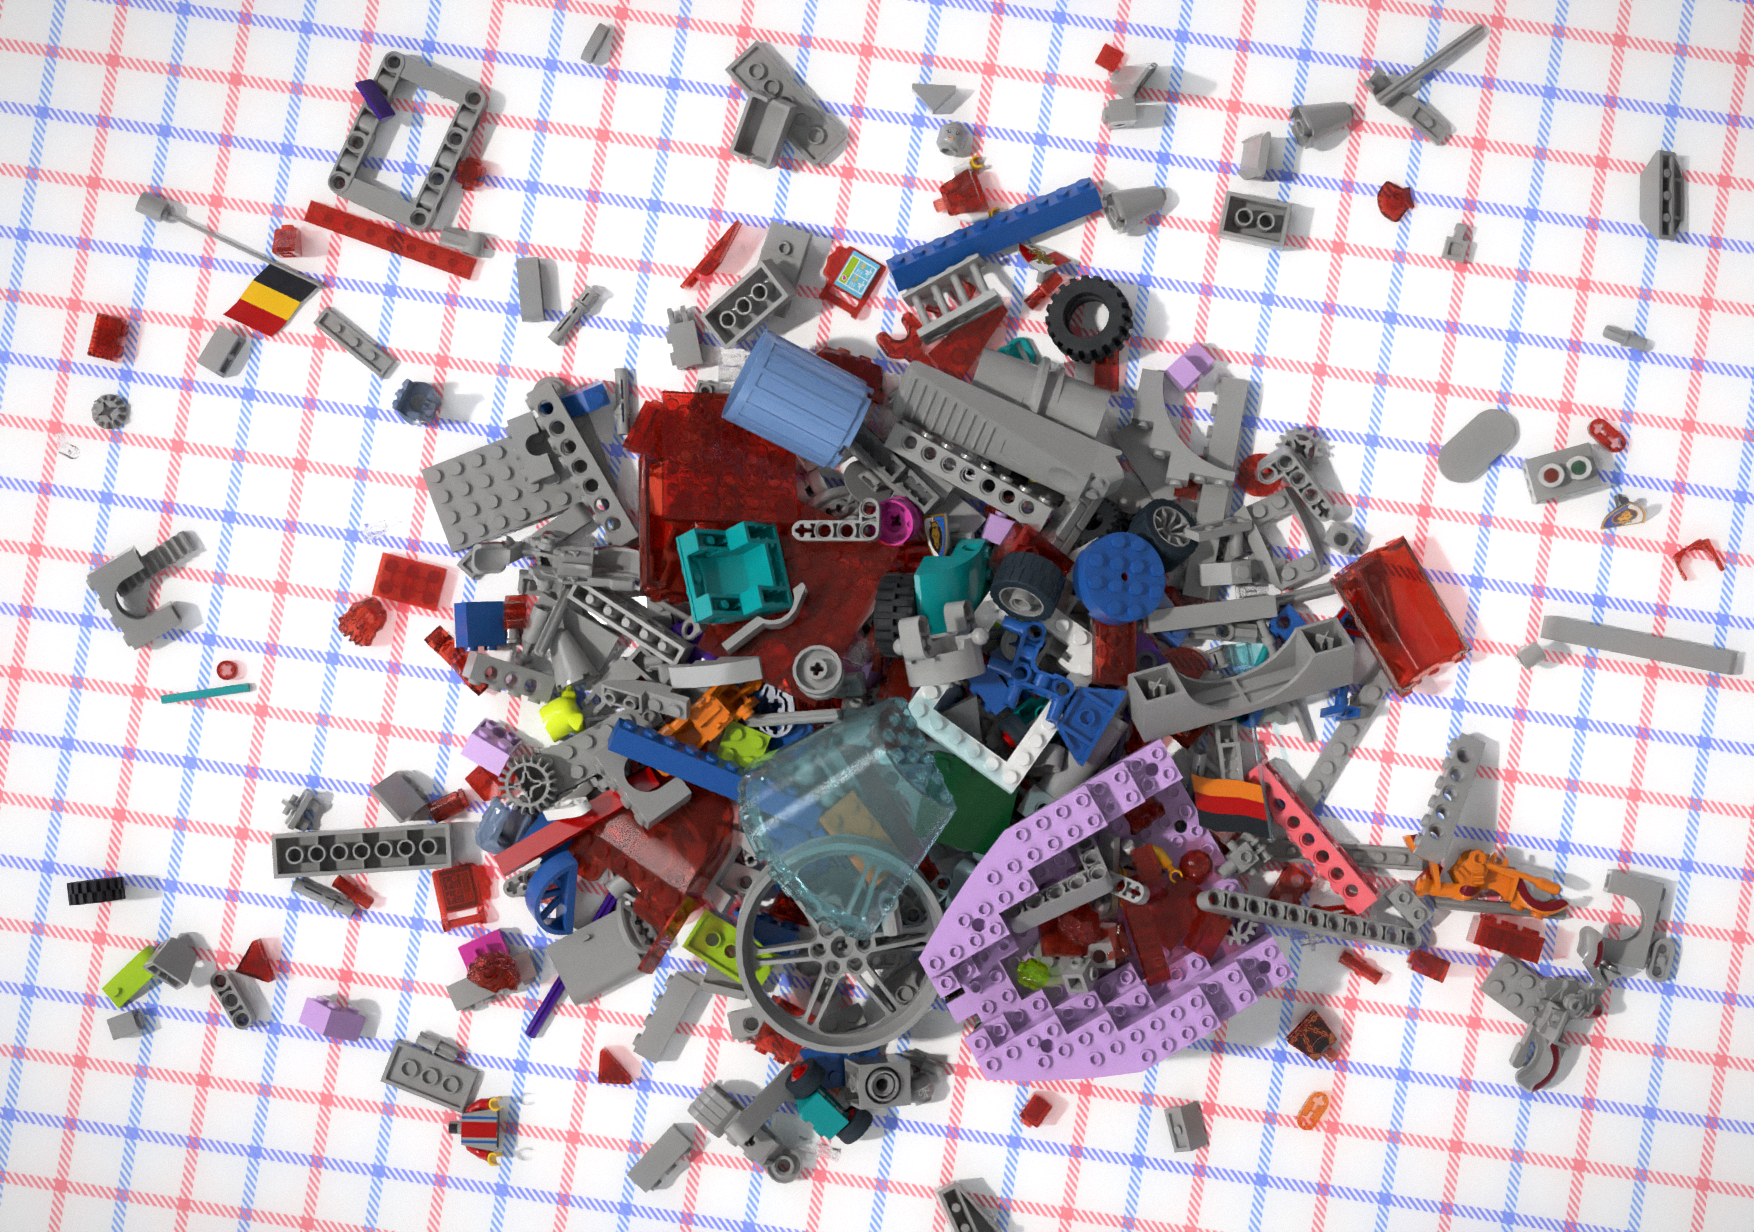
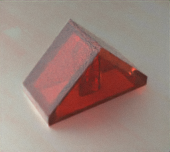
M604 1046L600 1050L598 1083L630 1085L634 1078Z

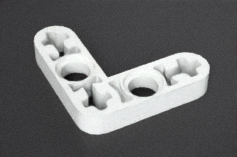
M588 778L567 789L556 797L555 800L551 801L549 807L545 806L542 812L547 821L573 818L587 813L592 806L585 796L594 789L590 779Z

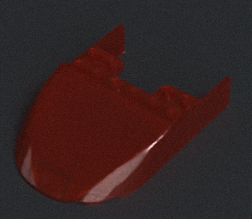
M646 765L628 775L626 780L650 766ZM650 767L661 787L675 778L673 775L665 777L655 768ZM683 779L682 781L692 792L690 801L649 830L644 825L640 826L634 818L635 814L630 808H624L577 835L567 849L578 862L577 874L583 879L595 882L600 879L606 868H608L641 890L633 904L634 912L659 931L657 938L637 968L638 971L646 974H653L725 860L734 836V810L729 798ZM551 883L547 890L558 888V886ZM555 897L543 899L541 903L549 904Z

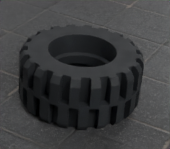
M1082 275L1081 280H1077L1074 277L1069 280V285L1065 286L1063 283L1058 288L1061 291L1058 294L1053 293L1051 296L1052 304H1047L1046 311L1048 316L1045 317V323L1048 326L1047 332L1053 343L1066 357L1069 356L1076 362L1081 360L1084 364H1091L1093 360L1096 363H1101L1106 356L1109 359L1114 357L1113 352L1117 349L1121 351L1125 347L1122 344L1124 340L1129 341L1131 336L1129 329H1133L1132 309L1122 291L1110 280H1103L1101 276L1096 275L1093 278H1090L1089 275ZM1087 302L1103 303L1109 311L1108 322L1104 329L1092 337H1077L1070 328V320L1075 310Z
M889 572L880 579V584H878L874 606V634L878 650L886 658H904V655H897L894 652L893 643L896 639L900 638L898 630L899 620L901 618L918 616L914 583L915 573Z

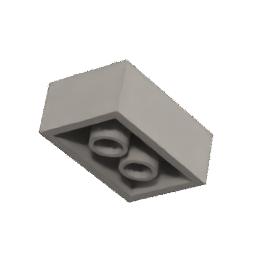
M1227 190L1224 194L1216 238L1281 251L1284 247L1292 204Z

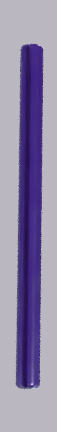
M626 864L621 872L631 880L633 876L628 869V864ZM610 892L591 923L613 911L617 904V899ZM560 976L557 977L525 1030V1034L528 1037L536 1038L564 992L565 986Z

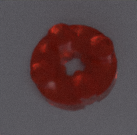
M1266 453L1253 454L1246 457L1238 468L1237 481L1241 489L1250 496L1265 497L1274 493L1281 484L1282 477L1272 484H1264L1260 480H1255L1256 475L1254 472L1255 470L1257 471V464L1268 455ZM1266 468L1263 471L1265 474H1269L1273 470Z

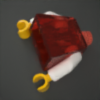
M975 155L970 162L966 161L951 168L944 179V184L939 187L942 197L933 201V206L937 213L947 210L949 216H956L959 221L975 223L993 217L992 212L1000 210L999 207L990 209L976 173V171L982 168L984 163L975 165L973 162L978 160L980 156Z

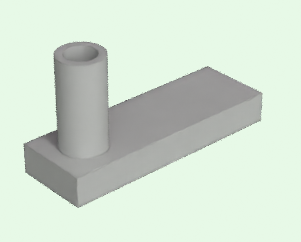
M1235 516L1185 528V537L1202 542L1229 535V555L1242 556L1243 532L1252 530V521Z

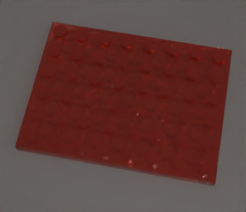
M781 492L765 522L776 523L793 603V589L803 582L808 590L798 617L790 625L782 629L770 630L765 628L731 655L727 653L722 643L752 620L709 624L697 647L716 658L760 656L764 678L759 680L816 708L820 700L809 698L802 693L793 677L795 658L803 649L809 646L822 645L831 648L838 655L840 661H842L876 597L880 579L890 572L900 550L879 539L874 542H801L792 535V526L797 521L839 519ZM804 525L801 530H798L802 537H804V533H813V538L816 537L814 530H808L804 528ZM825 525L821 527L820 535L822 537L829 536L831 533L830 526ZM850 525L845 526L842 529L843 536L850 537L853 534V527ZM865 533L866 537H872L871 535ZM790 610L762 618L766 620L780 619L788 614Z

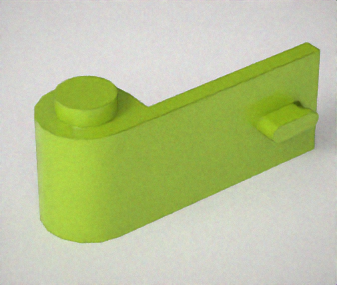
M148 945L101 988L118 1008L122 1007L153 977L159 979L142 968L155 951L151 945Z

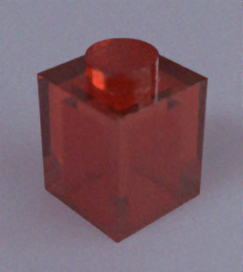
M1033 1091L1018 1112L1019 1116L1022 1117L1020 1121L1029 1128L1032 1126L1038 1128L1053 1106Z

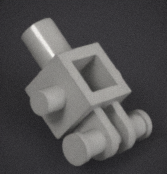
M1242 833V836H1245L1249 843L1241 842L1237 845L1232 839L1226 844L1231 851L1224 856L1227 861L1216 869L1218 875L1223 880H1226L1235 871L1237 874L1247 871L1250 876L1254 875L1258 871L1253 865L1259 860L1258 854L1264 863L1273 857L1265 849L1267 847L1265 843L1261 845L1259 842L1261 838L1259 836L1256 837L1252 834Z

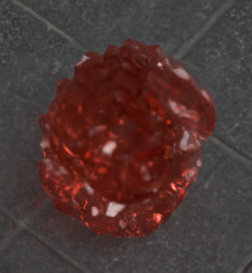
M1088 903L1057 916V928L1063 936L1067 937L1068 941L1082 946L1099 942L1101 937L1099 914L1094 912Z
M501 950L497 952L490 951L487 954L482 953L474 959V962L468 965L467 979L478 987L485 988L487 991L493 993L506 989L517 991L518 986L522 983L516 961L510 954L503 953Z

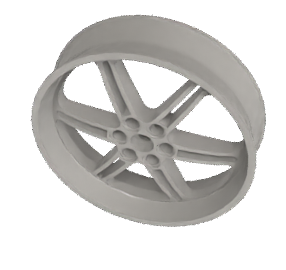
M850 834L824 835L799 842L773 858L756 876L743 899L738 915L735 949L739 978L750 1003L763 1020L779 1034L803 1047L828 1053L861 1052L882 1046L898 1038L921 1019L935 1000L938 992L925 972L922 983L914 997L908 1002H900L888 989L866 958L871 952L918 942L928 943L943 916L938 898L925 875L911 860L893 847L868 837ZM840 854L858 855L864 860L861 874L843 915L833 917L798 877V871L806 864L820 858ZM873 864L876 867L859 914L852 912L869 867ZM882 871H890L904 880L919 896L927 910V917L923 922L903 925V933L927 930L925 934L876 943L875 937L884 936L883 928L866 930L862 927L861 924L878 876ZM787 877L793 878L823 916L816 920L791 887ZM780 884L787 889L816 929L817 934L815 937L763 947L755 943L753 938L755 919L761 902L770 887ZM853 919L856 922V926L853 929L845 928L844 923L846 920ZM829 922L833 924L834 929L826 933L821 927L824 923ZM861 937H867L870 939V943L868 946L862 947L858 944V940ZM841 938L845 939V943L847 945H842V947H838V943L836 941H840ZM820 943L826 949L822 953H816L813 947ZM808 948V953L768 958L756 957L757 954ZM859 958L862 960V963L859 967H852L849 964L850 960ZM818 961L821 963L822 968L803 1015L794 1016L786 1012L770 998L757 979L755 972L759 966ZM836 961L840 966L837 970L831 971L827 968L828 963ZM865 971H868L894 1004L895 1010H891L861 976ZM845 973L851 974L885 1012L881 1020L856 1030L829 1032L819 1027V1022L840 976ZM824 978L832 979L813 1022H808Z

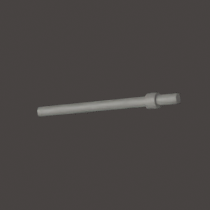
M1258 619L1256 623L1262 635L1261 641L1263 646L1267 647L1271 657L1277 652L1275 637L1273 633H1270L1265 619ZM1298 700L1289 701L1305 743L1313 741L1314 739Z

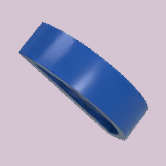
M569 850L561 852L543 863L531 877L525 894V902L530 914L544 931L554 935L573 934L578 862ZM551 883L558 886V888L547 890ZM555 897L540 913L541 900ZM556 908V918H549L548 916Z

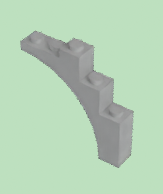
M1142 368L1131 424L1142 430L1153 428L1148 454H1152L1153 457L1158 459L1170 458L1165 483H1168L1173 488H1182V486L1187 487L1188 480L1192 479L1197 484H1206L1208 482L1215 484L1218 488L1232 487L1235 472L1218 468L1200 458L1186 446L1174 430L1164 405V372Z

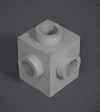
M1080 957L1071 959L1062 974L1068 993H1089L1099 977L1092 958Z

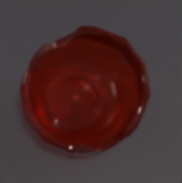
M1188 850L1180 858L1179 869L1185 880L1193 881L1195 885H1201L1208 882L1212 877L1213 861L1209 854L1203 850Z

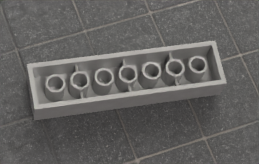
M453 822L271 834L274 879L455 867Z

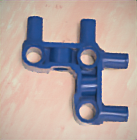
M1005 615L1000 628L1017 633L1020 637L1015 655L1010 663L990 657L986 670L1003 675L1007 680L1009 687L1003 705L1015 709L1021 691H1028L1050 699L1051 705L1045 720L1058 724L1064 706H1067L1074 692V684L1071 680L1054 673L1052 675L1039 670L1036 666L1035 660L1038 651L1041 650L1045 641L1046 628L1044 624L1040 621L1023 622ZM1029 629H1037L1040 632V637H1032ZM1022 670L1026 675L1025 679H1018L1015 676V671ZM1064 685L1068 689V694L1061 695L1057 690V686Z

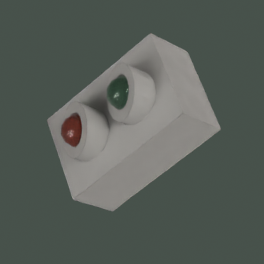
M1589 442L1520 461L1532 504L1601 485Z

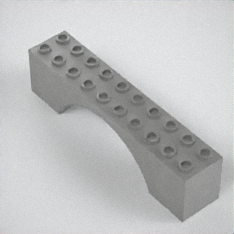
M1336 616L1296 627L1286 643L1274 655L1253 669L1233 677L1218 680L1193 679L1179 673L1170 663L1128 674V713L1145 743L1353 684L1355 645Z

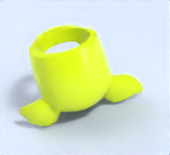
M570 685L566 686V691L561 692V697L550 701L539 709L543 724L554 743L570 733L578 734L585 730V725L583 724L584 716L576 703V692Z

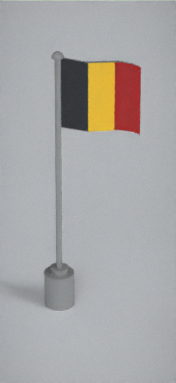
M146 191L140 195L137 201L135 211L158 222H162L163 219L167 220L170 217L269 264L252 280L238 301L223 314L267 336L272 337L281 330L299 305L316 288L322 289L324 286L322 281L317 282L172 214L169 202Z

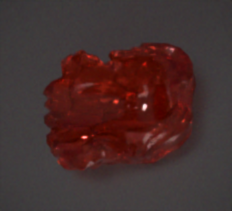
M370 596L355 601L350 606L348 612L338 618L340 622L338 631L344 633V637L350 636L348 641L354 642L355 646H371L376 633L384 628L387 621V611L375 597Z

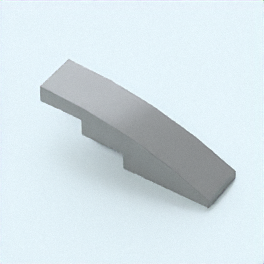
M760 656L719 657L717 660H698L693 664H672L668 668L672 688L719 686L764 678Z

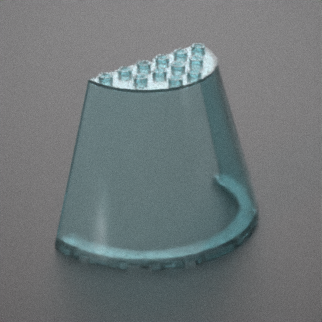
M904 697L887 698L758 756L744 768L742 779L737 784V791L739 792L737 804L741 803L742 810L738 812L741 825L759 862L761 863L765 860L771 870L767 872L768 875L780 885L781 890L788 897L792 894L794 900L804 904L807 907L805 912L818 922H824L828 928L837 931L839 928L847 931L845 936L867 941L871 938L957 809L953 796L944 783V777L935 764L934 757L930 753L925 752L927 747L926 740L921 735L917 721L912 716L908 708V702Z

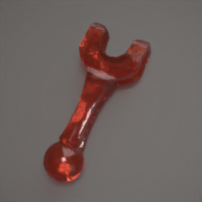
M906 311L901 317V323L907 331L906 338L895 340L884 331L875 335L877 344L887 357L895 360L905 359L909 363L916 360L936 369L927 356L922 340L916 331L923 325L913 313Z

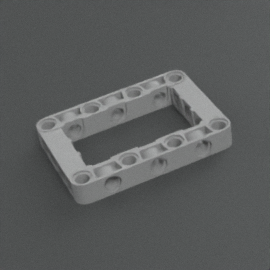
M390 51L383 57L373 79L390 106L394 100L393 94L398 83L402 82V80H408L423 90L428 89L439 95L440 98H448L459 104L416 200L412 204L357 179L356 175L362 162H365L376 139L374 136L381 123L365 99L328 177L327 183L330 190L337 196L423 233L430 230L485 112L488 101L481 89L400 52ZM399 59L401 62L400 66L395 69L390 68L392 60ZM474 95L481 97V101L477 105L470 104V99ZM456 135H461L463 138L459 145L452 144V139ZM357 139H363L364 141L360 149H355L353 146ZM437 175L444 176V182L441 185H434L433 181ZM345 179V186L341 189H336V181ZM424 215L426 217L423 225L415 224L417 216Z

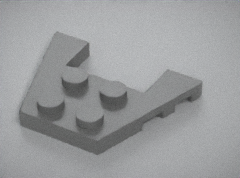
M709 822L701 836L704 843L709 842L711 861L706 864V870L701 883L717 910L721 914H726L736 897L721 886V883L741 849L744 848L753 857L760 858L770 841Z

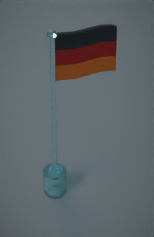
M1244 642L1229 646L1233 673L1239 675L1255 667L1251 643ZM1251 712L1249 717L1260 785L1240 780L1210 779L1191 773L1199 826L1218 832L1248 833L1265 837L1268 842L1273 843L1276 837H1273L1254 714Z

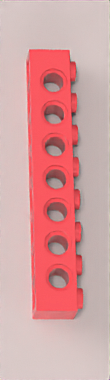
M1266 757L1243 776L1244 782L1261 785V787L1262 782L1270 784V791L1264 790L1262 787L1265 809H1268L1273 815V821L1285 829L1289 840L1294 844L1297 843L1302 849V855L1314 863L1318 874L1323 878L1325 877L1331 883V889L1337 895L1340 894L1345 900V905L1350 911L1359 915L1378 900L1381 892ZM1276 799L1283 800L1286 805L1285 808L1279 807ZM1296 816L1300 820V824H1293L1290 817ZM1305 833L1312 834L1315 841H1308L1305 838ZM1319 851H1326L1329 854V858H1322ZM1334 868H1341L1344 872V875H1337L1334 872ZM1348 885H1355L1358 888V893L1351 892Z

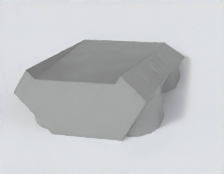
M1270 131L1250 136L1241 141L1243 143L1240 170L1236 173L1243 180L1261 181L1262 177L1264 178L1272 134Z

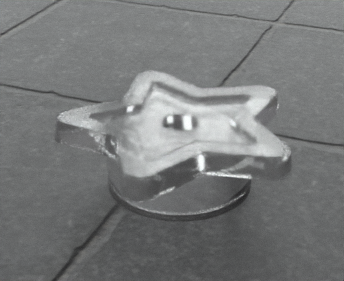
M1317 872L1316 882L1310 886V890L1318 892L1322 901L1326 899L1329 893H1335L1330 887L1331 883Z

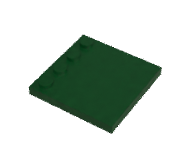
M935 749L913 837L985 855L1003 831L1009 828L1019 785L1010 795L957 755Z

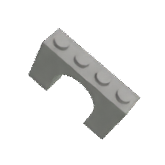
M135 545L89 571L86 575L88 578L86 583L92 591H96L99 595L98 601L104 610L108 609L112 617L110 619L117 629L120 627L124 633L122 637L127 646H132L134 650H137L181 624L182 617L171 601L144 615L129 613L120 605L117 598L118 585L146 566V562Z
M607 745L594 754L593 767L599 775L603 774L609 788L613 792L617 791L621 796L620 800L625 808H630L635 814L634 818L640 826L644 825L649 830L690 801L692 792L682 779L678 777L652 792H642L633 788L627 782L624 771L634 760L608 750Z
M1607 870L1603 891L1625 896L1633 900L1640 910L1641 922L1638 930L1629 938L1615 940L1604 937L1605 953L1603 960L1642 970L1649 964L1650 953H1648L1650 944H1653L1655 940V931L1653 930L1655 922L1657 923L1660 919L1661 910H1659L1660 901L1664 900L1666 894L1665 883Z

